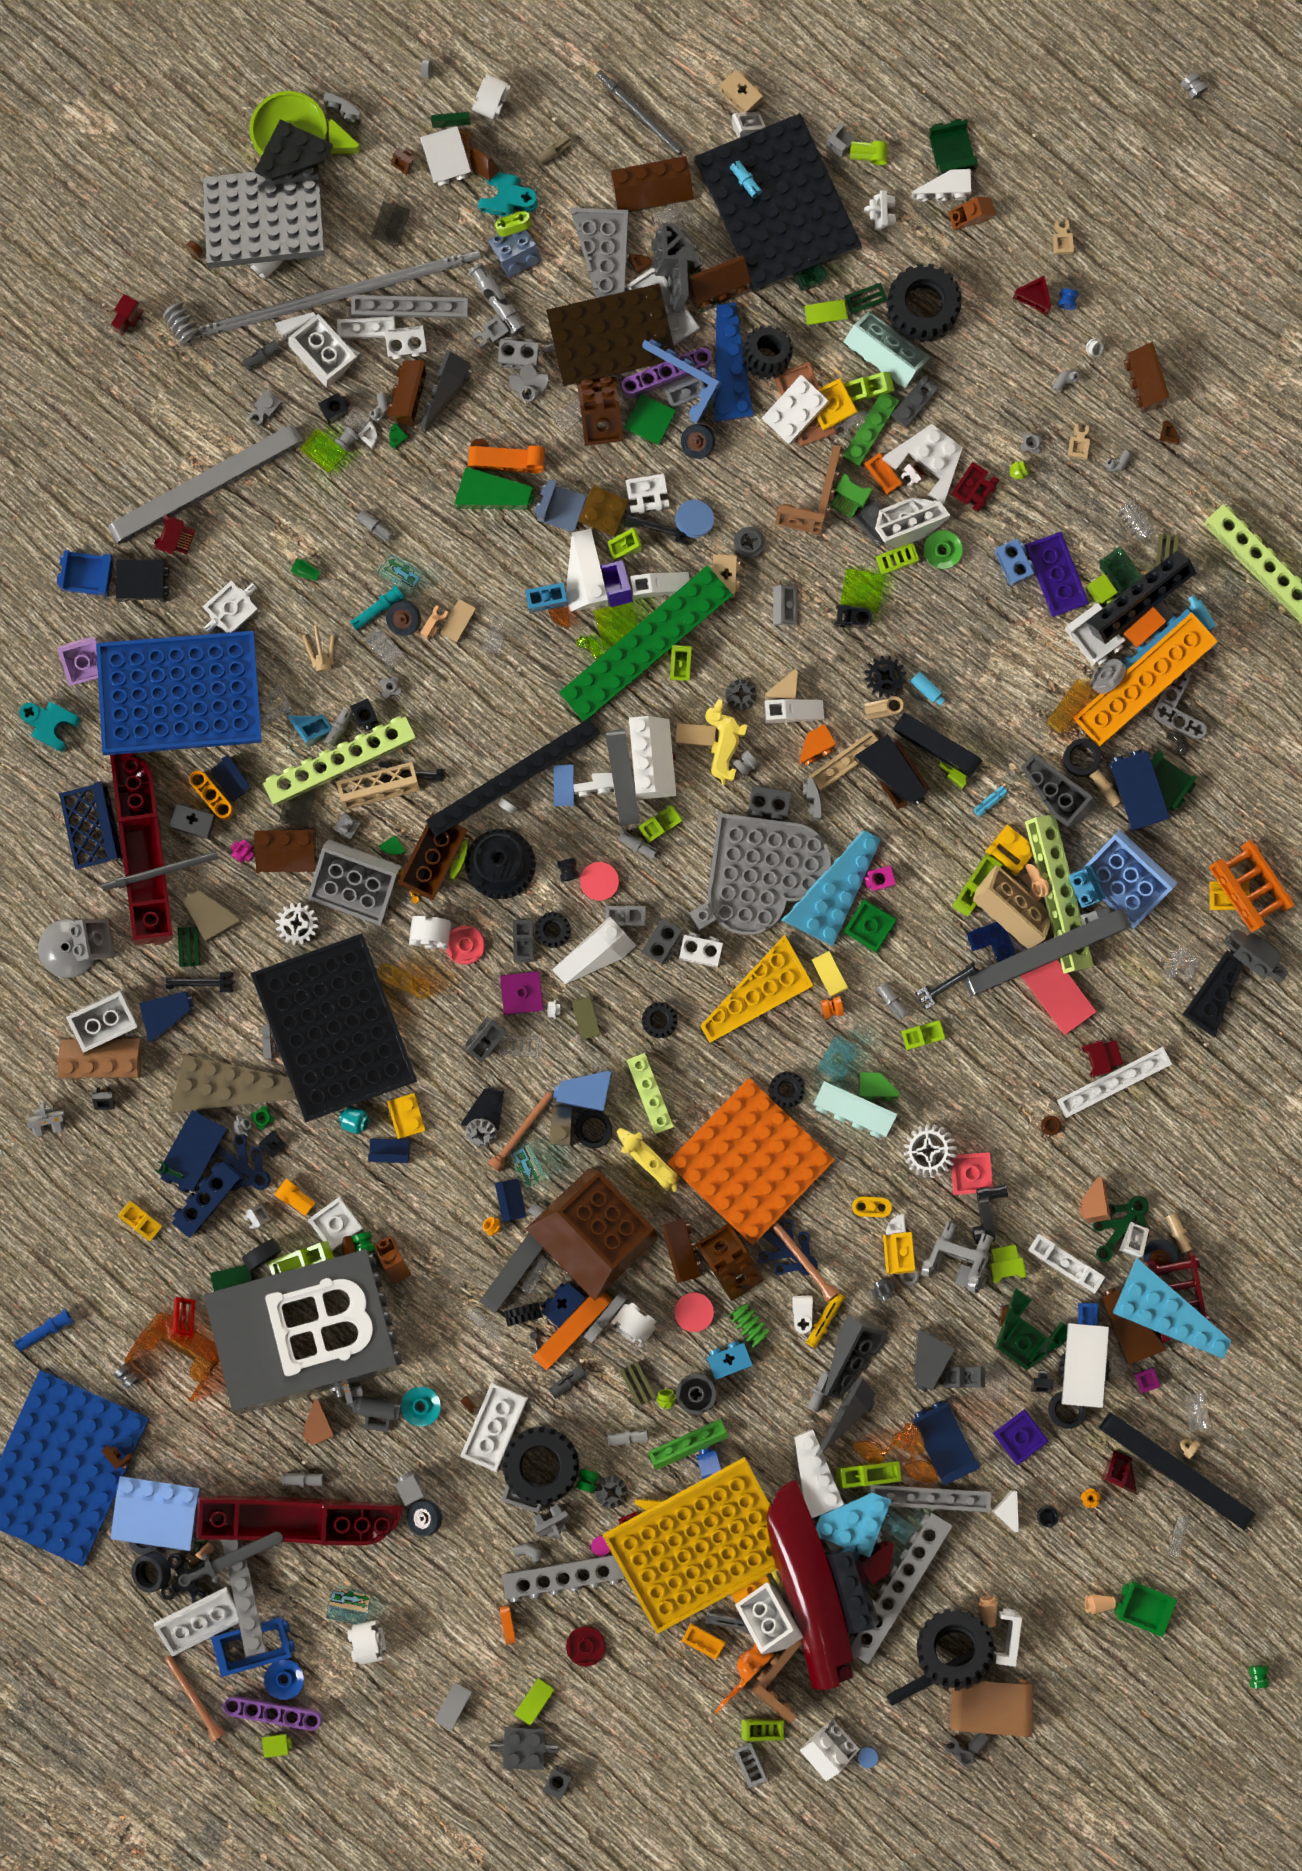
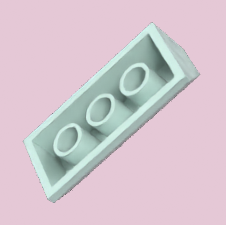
M870 311L854 324L843 341L851 350L859 353L867 362L879 368L881 372H890L895 383L904 388L913 381L930 359L929 355Z
M825 1081L822 1083L813 1103L816 1106V1111L825 1115L827 1112L834 1114V1119L843 1123L847 1120L853 1123L852 1127L860 1131L865 1128L871 1131V1136L881 1139L882 1136H887L897 1116L892 1111Z

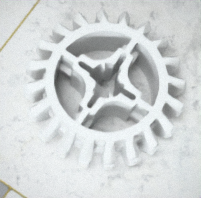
M926 1124L924 1131L920 1126L918 1127L919 1133L911 1132L914 1136L913 1139L907 1137V1140L911 1143L910 1145H904L905 1148L909 1149V1151L904 1152V1156H910V1158L906 1159L905 1162L907 1164L912 1163L909 1167L910 1170L916 1169L915 1174L920 1175L922 1173L924 1178H927L929 1173L931 1178H935L936 1172L939 1176H942V1169L946 1172L949 1171L947 1164L954 1165L950 1159L957 1158V1155L952 1154V1151H956L957 1147L951 1146L955 1143V1139H949L951 1133H945V1128L943 1127L938 1130V1126L933 1125L931 1130L930 1125ZM932 1135L938 1136L943 1141L944 1147L936 1146L934 1140H932ZM926 1137L924 1145L916 1150L918 1143ZM930 1148L936 1149L934 1152H931V1156L924 1153L929 1151ZM944 1154L941 1162L935 1165L937 1157ZM916 1156H925L929 1167L922 1166Z

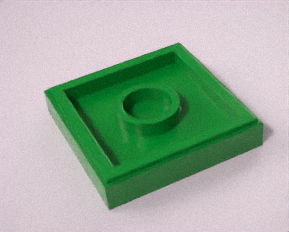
M641 394L624 429L659 446L676 410Z
M863 899L843 933L877 953L897 919Z

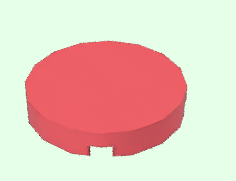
M594 862L588 865L582 871L580 877V887L583 893L595 901H605L611 898L619 886V877L616 870L610 864L604 862Z
M459 926L453 929L450 933L448 949H446L449 957L461 965H470L477 962L485 950V941L482 934L471 926Z
M697 1292L682 1296L677 1301L674 1309L677 1323L684 1330L690 1332H700L706 1329L711 1324L714 1316V1307L711 1301L705 1295Z

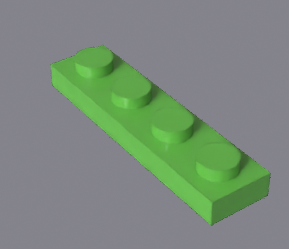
M888 393L878 397L842 458L857 467L861 465L898 405V399Z
M721 1419L648 1451L655 1470H658L728 1438V1434Z

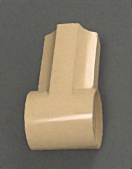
M893 696L889 699L865 703L867 721L900 715L903 711V701L899 697ZM897 702L900 705V709L892 711L889 708V704Z

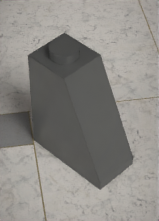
M920 1329L916 1332L913 1381L917 1383L915 1387L926 1392L927 1389L933 1390L955 1349Z

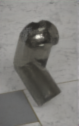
M1169 729L1166 738L1176 742L1178 746L1177 753L1185 756L1190 749L1186 737Z

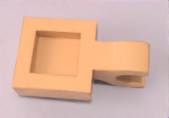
M439 606L434 607L431 617H429L420 633L421 637L427 640L431 636L434 637L439 629L437 626L438 622L445 620L448 616V611H445L441 616L437 614Z

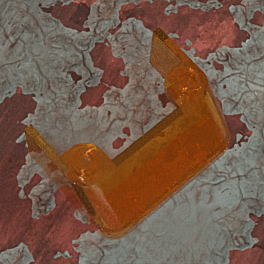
M165 1312L158 1313L139 1335L124 1361L127 1363L132 1362L140 1348L152 1350L161 1340L194 1361L190 1367V1376L199 1385L189 1401L192 1403L196 1402L220 1363L216 1343L194 1330L191 1339H188L187 1336H184V1338L180 1337V1335L172 1336L173 1316ZM185 1324V1331H188V1325Z

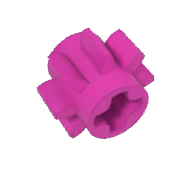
M243 839L240 843L235 841L231 846L233 851L231 856L242 864L245 860L250 862L254 857V853H252L254 847Z

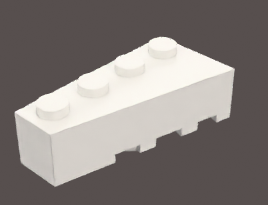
M813 1429L794 1436L802 1495L811 1517H817L843 1506L844 1503L823 1453L820 1456L815 1455L820 1445Z

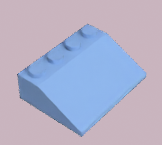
M1120 829L1085 865L1092 864L1098 881L1092 884L1100 883L1106 897L1103 901L1114 911L1124 908L1133 929L1177 884L1168 873Z
M120 1476L115 1500L111 1539L191 1551L196 1524L198 1497H201V1490L194 1487Z

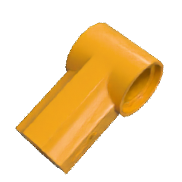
M287 1178L274 1193L276 1197L287 1205L290 1204L304 1216L316 1204L314 1200L302 1193L300 1188Z

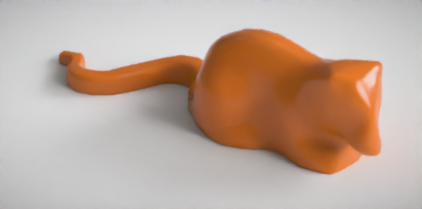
M754 1643L751 1649L744 1652L737 1661V1670L741 1677V1682L722 1700L714 1713L717 1714L775 1656V1653L761 1654L756 1643Z

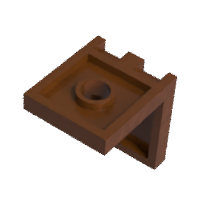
M616 378L585 379L577 383L585 446L623 441ZM599 422L607 423L603 428L597 426Z
M729 1223L695 1244L731 1301L764 1281L747 1249ZM725 1245L723 1249L718 1250L720 1246ZM743 1274L740 1278L736 1279L738 1275Z

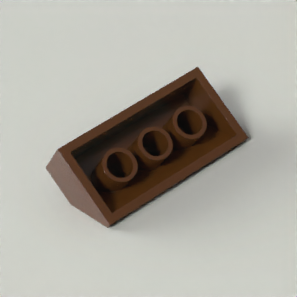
M687 156L611 170V181L617 210H628L629 213L694 200Z
M426 824L398 881V886L433 901L468 830L456 825L436 838Z

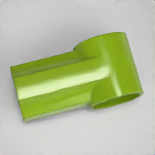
M851 141L850 159L870 161L874 165L887 164L889 144L884 141H873L872 143Z

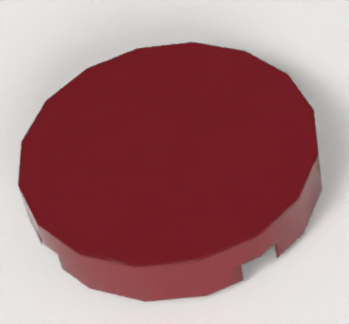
M577 1627L567 1638V1655L578 1666H593L605 1654V1639L601 1632L594 1627Z

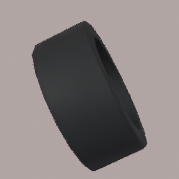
M1080 738L1072 741L1066 747L1063 754V763L1070 774L1077 777H1085L1091 775L1099 767L1101 752L1095 742ZM1084 746L1092 751L1094 759L1090 767L1079 769L1072 764L1071 753L1077 747Z
M588 1111L582 1114L575 1126V1134L579 1142L591 1149L606 1145L611 1139L613 1132L609 1118L604 1113L598 1111ZM590 1118L600 1119L605 1125V1135L598 1141H589L582 1133L583 1124Z
M271 1238L245 1254L242 1260L248 1270L253 1271L276 1257L282 1250L275 1239Z
M1063 1391L1056 1393L1048 1405V1413L1051 1420L1064 1429H1073L1080 1426L1087 1416V1406H1079V1414L1074 1420L1063 1421L1056 1413V1406L1062 1399Z
M150 1552L138 1557L132 1565L134 1583L140 1590L147 1593L162 1589L169 1583L171 1578L169 1562L163 1555L157 1552ZM146 1561L151 1562L157 1569L158 1580L155 1584L146 1577Z

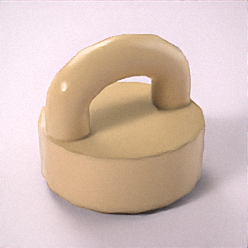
M1184 1439L1181 1441L1180 1447L1185 1452L1184 1456L1187 1459H1191L1199 1450L1201 1444L1196 1440L1192 1442L1189 1439Z

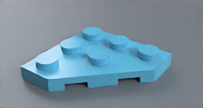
M872 1492L820 1515L816 1525L819 1538L842 1547L857 1545L860 1554L870 1557L891 1500Z

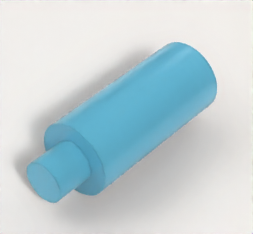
M1195 595L1189 597L1188 600L1191 603L1189 608L1208 631L1214 629L1216 624L1202 600H1197Z
M920 671L911 679L910 682L932 703L936 701L940 706L944 703L945 699L941 696L942 692Z

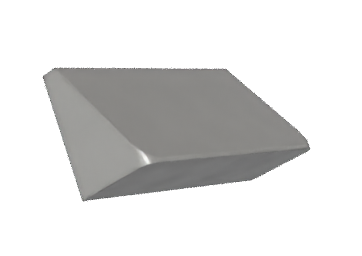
M691 375L664 386L663 390L671 408L698 398L702 388L705 386L703 381Z
M778 585L773 588V625H797L796 586Z

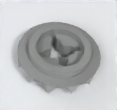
M475 1119L466 1126V1139H469L471 1144H477L478 1147L481 1145L487 1147L489 1144H493L497 1137L495 1126L488 1120ZM478 1130L484 1133V1137L477 1135Z

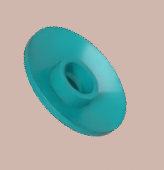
M422 1386L412 1388L402 1398L401 1412L404 1419L411 1425L417 1427L428 1426L440 1414V1399L430 1388ZM420 1402L425 1404L424 1410L418 1409L417 1406Z

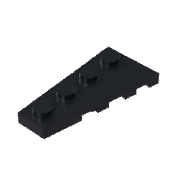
M1228 950L1225 951L1182 1013L1183 1017L1213 1038L1217 1034V1029L1243 964Z

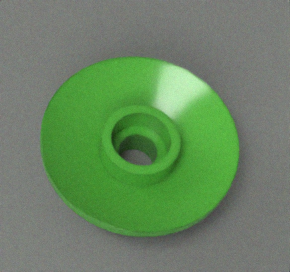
M940 530L932 533L926 539L923 551L930 565L938 569H948L959 562L963 548L960 539L954 533ZM944 548L946 553L940 554L939 549Z

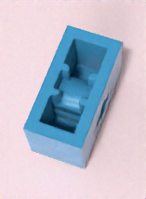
M564 583L525 590L529 613L568 606Z
M739 1340L728 1344V1349L721 1351L720 1348L710 1351V1356H707L715 1380L752 1366L744 1342L739 1343ZM726 1354L734 1356L735 1358L732 1360L731 1365H729L727 1362H723V1359L726 1358Z

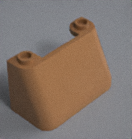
M1017 1679V1682L1013 1683L981 1681L978 1684H972V1687L969 1689L962 1687L960 1691H955V1688H951L948 1726L951 1730L961 1732L1032 1737L1033 1684L1029 1683L1028 1679Z

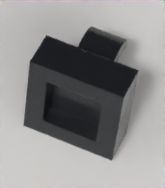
M97 1087L96 1092H92L95 1110L115 1109V1101L110 1087L107 1088V1092H101L100 1087Z
M273 1130L259 1143L271 1158H274L287 1145Z
M1039 1370L1038 1378H1033L1031 1392H1052L1054 1379H1047V1370Z

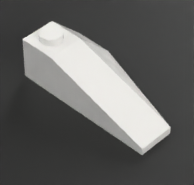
M591 529L572 533L566 585V597L570 612L608 604Z
M609 917L552 970L564 984H567L621 960L637 945Z

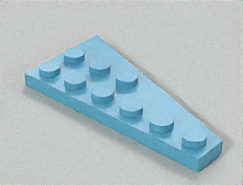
M861 831L849 844L847 850L833 862L834 864L821 875L806 892V895L792 907L793 909L787 916L785 915L781 921L833 946L881 839L867 831Z
M1136 1257L1113 1313L1224 1359L1231 1340Z

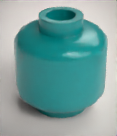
M349 1106L340 1113L339 1122H341V1127L344 1131L361 1134L367 1130L370 1117L365 1110Z

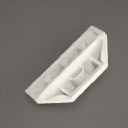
M911 497L881 509L878 514L875 530L885 544L899 548L929 536L950 517V514L940 501L934 500L933 502L927 499Z

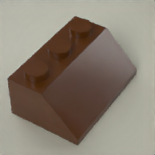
M739 256L689 276L688 290L697 310L701 307L703 310L713 306L715 301L722 303L728 301L733 295H743L749 291L751 281L744 256Z
M1151 342L1129 352L1124 360L1126 372L1129 371L1131 377L1129 379L1130 387L1132 390H1135L1137 396L1135 397V404L1137 408H1140L1141 413L1164 407L1170 398L1154 344Z
M403 361L402 366L398 367V384H394L392 390L394 400L393 403H389L387 410L391 421L409 426L414 425L427 374L425 361Z
M314 830L254 831L256 872L316 871V832Z
M682 1219L661 1225L677 1283L700 1277L699 1273L703 1272L700 1260H695L694 1253L698 1252L695 1241L691 1242L689 1234L692 1233L690 1223H685V1220Z

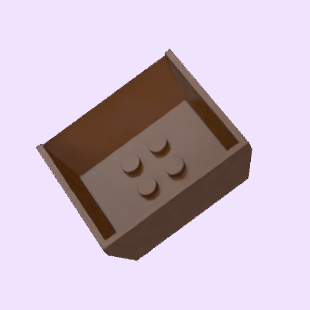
M590 1168L525 1228L594 1301L658 1240L654 1227L600 1171Z

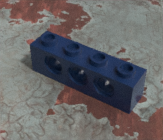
M223 1161L221 1164L217 1162L211 1169V1176L208 1179L205 1177L199 1183L198 1187L200 1189L197 1193L192 1192L186 1199L187 1205L183 1209L180 1207L174 1213L173 1217L175 1219L172 1221V1224L188 1238L193 1237L242 1179L243 1175L227 1161ZM216 1178L222 1179V1188L215 1186L214 1181ZM203 1193L209 1194V1203L202 1201ZM191 1208L196 1209L198 1212L196 1219L191 1218L189 1215Z

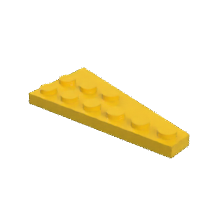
M785 934L700 1025L709 1043L813 987L811 980Z

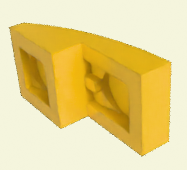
M131 1200L128 1201L117 1215L149 1242L162 1227L160 1223Z

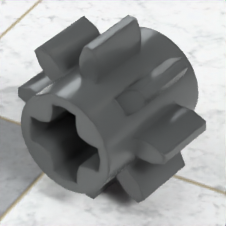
M883 1278L873 1283L874 1289L871 1292L874 1299L879 1297L882 1302L894 1296L892 1291L896 1290L893 1281L888 1282L887 1278Z

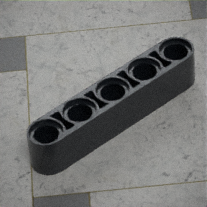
M903 713L893 727V731L967 777L972 778L983 762L974 753L907 713Z

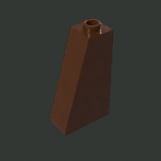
M1114 1287L1104 1291L1105 1295L1100 1296L1126 1364H1132L1166 1351L1165 1346L1152 1329L1113 1313L1122 1290H1115Z

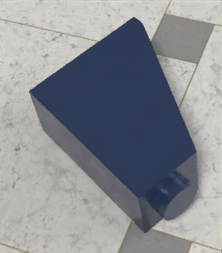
M184 991L139 1003L148 1041L151 1043L157 1041L192 1013L191 1007L194 1006L192 995H188Z

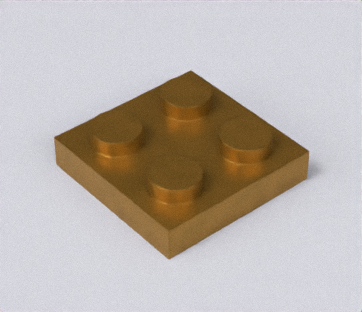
M592 485L578 522L614 537L629 500Z

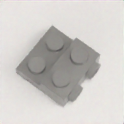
M82 919L70 923L69 934L73 937L74 942L72 951L74 956H76L77 962L115 957L108 919Z

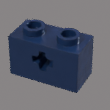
M562 1282L555 1290L557 1295L553 1299L548 1298L541 1306L544 1308L541 1312L558 1328L586 1299L569 1282L566 1285ZM565 1298L567 1300L565 1303L567 1307L559 1309L557 1307L559 1304L557 1300Z

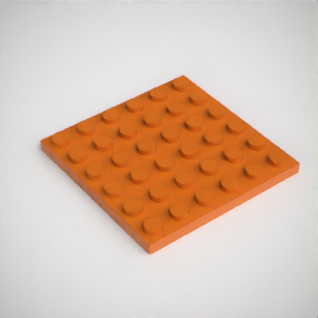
M748 1078L677 1151L667 1164L753 1246L835 1159L761 1088Z

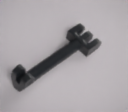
M630 514L626 515L624 526L627 528L636 525L675 536L674 543L688 545V541L681 539V537L689 538V536H686L687 534L681 532L678 528L640 519Z
M379 762L378 767L390 768L393 764ZM436 769V772L415 771L417 779H431L444 782L445 779L444 769ZM403 770L399 776L402 778L412 776L411 770ZM386 775L380 781L384 783L390 782L392 776Z
M972 962L964 970L934 989L930 990L928 986H925L915 994L920 996L924 993L925 996L919 1001L921 1003L926 1000L929 1001V1003L923 1006L926 1010L937 1003L935 999L937 995L969 975L973 976L980 971L978 968H975V963Z
M220 972V979L166 977V989H174V986H220V993H233L234 988H226V985H234V980H226V977H234V973Z

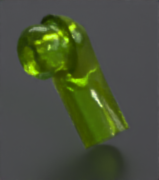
M586 635L580 636L576 640V645L579 648L585 647L590 649L593 660L602 656L596 640Z

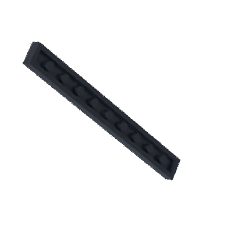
M590 718L431 816L425 821L434 836L436 838L597 738L600 735L599 731Z

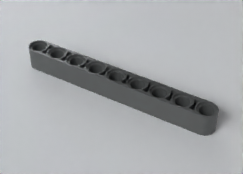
M1121 908L984 968L977 974L969 975L963 980L970 997L1132 926L1124 908Z

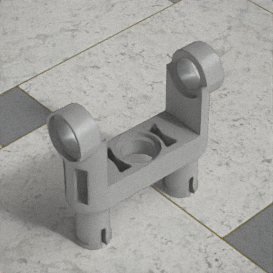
M946 1222L941 1238L936 1240L930 1258L926 1259L923 1263L921 1274L931 1278L938 1271L944 1254L973 1263L967 1279L969 1280L968 1291L978 1293L983 1284L982 1274L989 1259L987 1253L994 1238L982 1233L977 1248L971 1250L952 1243L958 1226Z

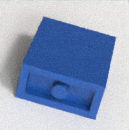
M65 549L64 554L60 556V566H62L61 573H58L57 585H59L62 591L108 597L114 558L108 554L99 556L70 552Z

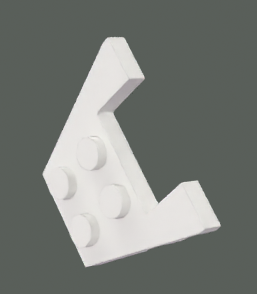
M931 424L886 454L882 460L896 470L907 454L939 478V481L929 492L928 496L940 501L943 505L963 447Z

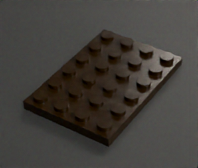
M660 283L546 310L564 387L580 383L585 379L595 380L666 362L664 359L644 349L642 346L644 340L649 342L652 339L661 344L660 349L664 351L670 349L675 352Z

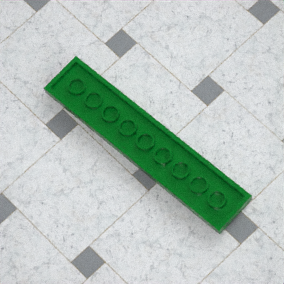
M707 565L559 692L560 695L582 721L587 720L672 648V645L680 642L728 601L733 594Z

